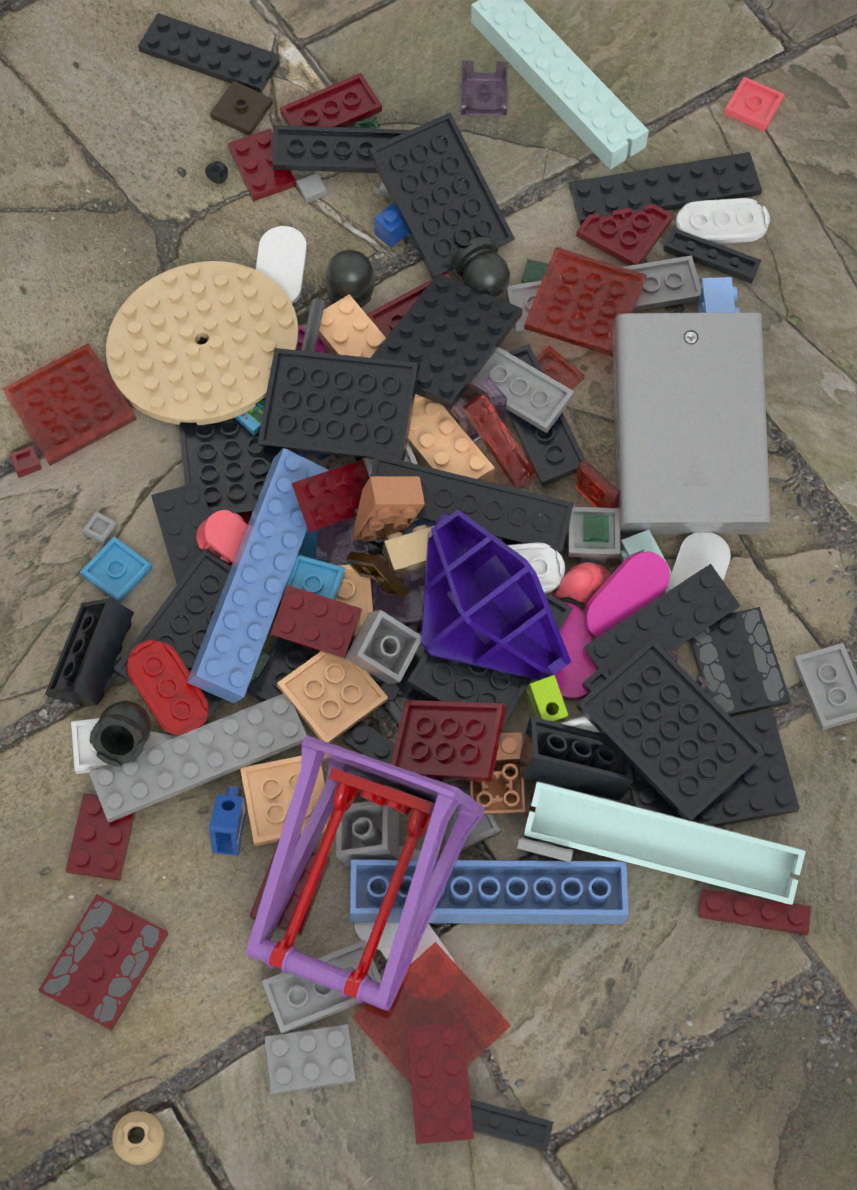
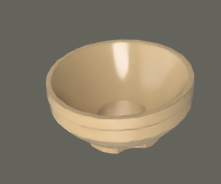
M142 1111L131 1112L121 1118L116 1124L112 1137L113 1147L116 1154L124 1162L131 1165L147 1164L153 1161L163 1149L165 1142L163 1126L150 1113ZM135 1127H140L145 1132L143 1141L138 1144H133L128 1139L130 1130Z

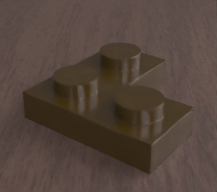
M351 551L345 558L360 577L375 579L389 597L404 599L410 592L404 585V579L391 570L388 560L382 555Z

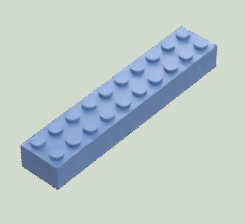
M285 448L274 457L187 683L231 703H236L244 698L307 530L291 483L329 471L328 469Z
M351 860L350 923H375L398 860ZM410 860L387 923H399L418 860ZM457 860L429 923L625 924L629 915L626 862Z

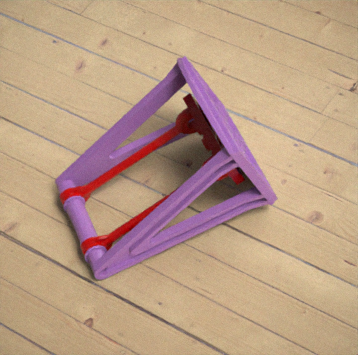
M306 735L305 740L301 744V770L248 942L246 954L249 957L267 963L269 968H280L284 974L290 972L338 991L343 997H353L358 1003L366 1002L388 1011L395 1000L467 836L483 818L485 808L457 787ZM324 759L329 762L326 785L299 838L321 762ZM360 793L361 797L368 799L373 804L381 807L385 804L398 813L408 816L410 811L411 814L407 826L408 836L358 968L347 971L297 951L294 941L342 816L353 804L356 794ZM454 811H458L460 814L434 869L447 823ZM331 814L282 941L273 942L271 941L272 935ZM427 829L382 981L378 983L372 980L371 976L368 975V971L417 841Z

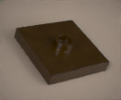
M233 81L210 112V117L250 136L272 106L273 98Z

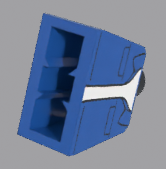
M227 787L225 795L219 794L216 796L209 826L212 853L239 856L246 811L244 798L241 797L242 790L238 787Z

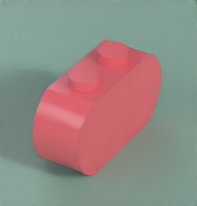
M228 510L217 511L199 525L196 534L198 547L202 551L204 548L232 567L248 525L236 513Z

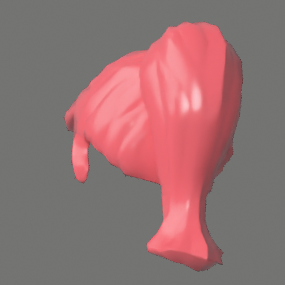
M591 562L580 563L570 568V571L562 578L557 589L549 592V594L559 600L570 596L572 599L587 605L591 597L612 574L601 564Z

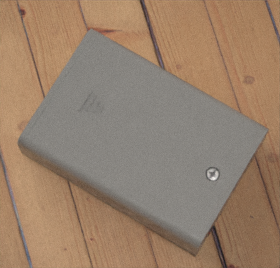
M627 313L617 315L612 335L617 508H619L620 535H636L648 529L652 535H691L693 533L709 532L717 535L764 534L771 521L762 314Z

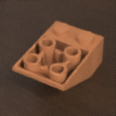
M371 476L362 490L352 540L371 542L374 540H388V536L402 532L404 535L425 505L420 477Z
M501 733L491 782L469 781L470 797L485 808L483 814L525 813L524 778L521 777L520 770L522 733Z

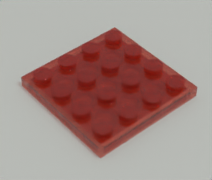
M555 247L525 321L524 329L613 357L612 329L616 316L634 313L647 275Z
M88 343L2 388L4 395L49 466L137 420L134 412Z
M436 942L410 964L395 1000L388 1011L367 1003L352 1017L410 1085L411 1074L407 1027L463 1022L467 1067L511 1027L507 1020Z

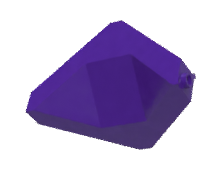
M459 509L451 515L447 512L435 521L437 525L431 528L427 538L421 644L431 656L535 680H542L553 676L571 663L537 573L527 559Z

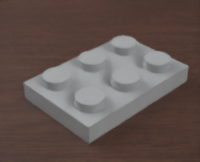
M844 643L795 656L793 662L821 730L856 721L857 674Z
M348 1024L265 1037L272 1095L356 1082Z

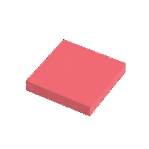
M743 77L725 107L724 114L765 132L783 102L785 94Z

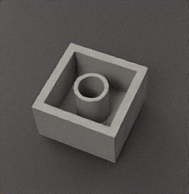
M382 610L370 612L345 658L387 684L399 683L421 642V635Z
M369 801L353 803L344 812L336 832V857L347 868H351V860H399L398 812L385 804L381 807Z

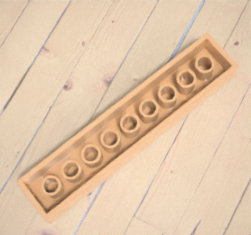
M350 294L323 310L318 337L324 343L326 353L370 358L386 339ZM415 394L407 442L413 451L418 465L492 483L494 481L495 467L444 406Z

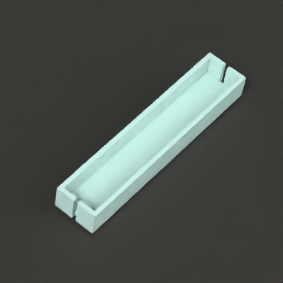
M478 0L471 4V23L610 170L627 159V155L632 157L646 148L649 130L524 0Z
M539 781L536 783L531 806L536 807L535 811H529L524 831L525 836L793 905L798 880L790 877V873L800 875L806 852L803 849Z

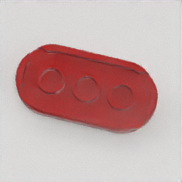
M147 640L138 644L128 658L127 673L159 726L166 733L176 737L204 726L208 717L207 699L200 688L187 683L190 672L175 649L165 642L162 643L156 640Z

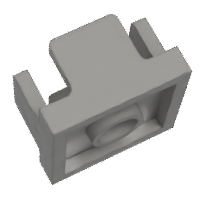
M573 507L567 529L568 557H580V563L591 562L605 566L607 558H620L619 508Z

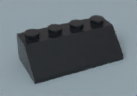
M112 598L81 603L45 695L83 707L98 705L104 697L105 686L113 673L115 660L122 650V642L131 627V619L134 612Z
M532 716L529 718L520 754L522 778L621 800L633 782L632 765L601 733Z

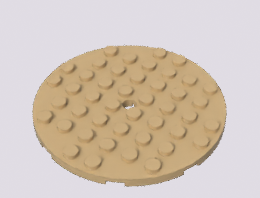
M205 261L190 263L155 276L127 298L110 326L106 343V359L112 379L119 392L132 403L133 407L154 419L179 425L181 422H197V425L212 424L229 420L256 407L255 404L266 396L274 349L297 350L300 337L299 325L295 309L287 294L275 281L260 271L231 262ZM200 337L208 339L205 344H197Z

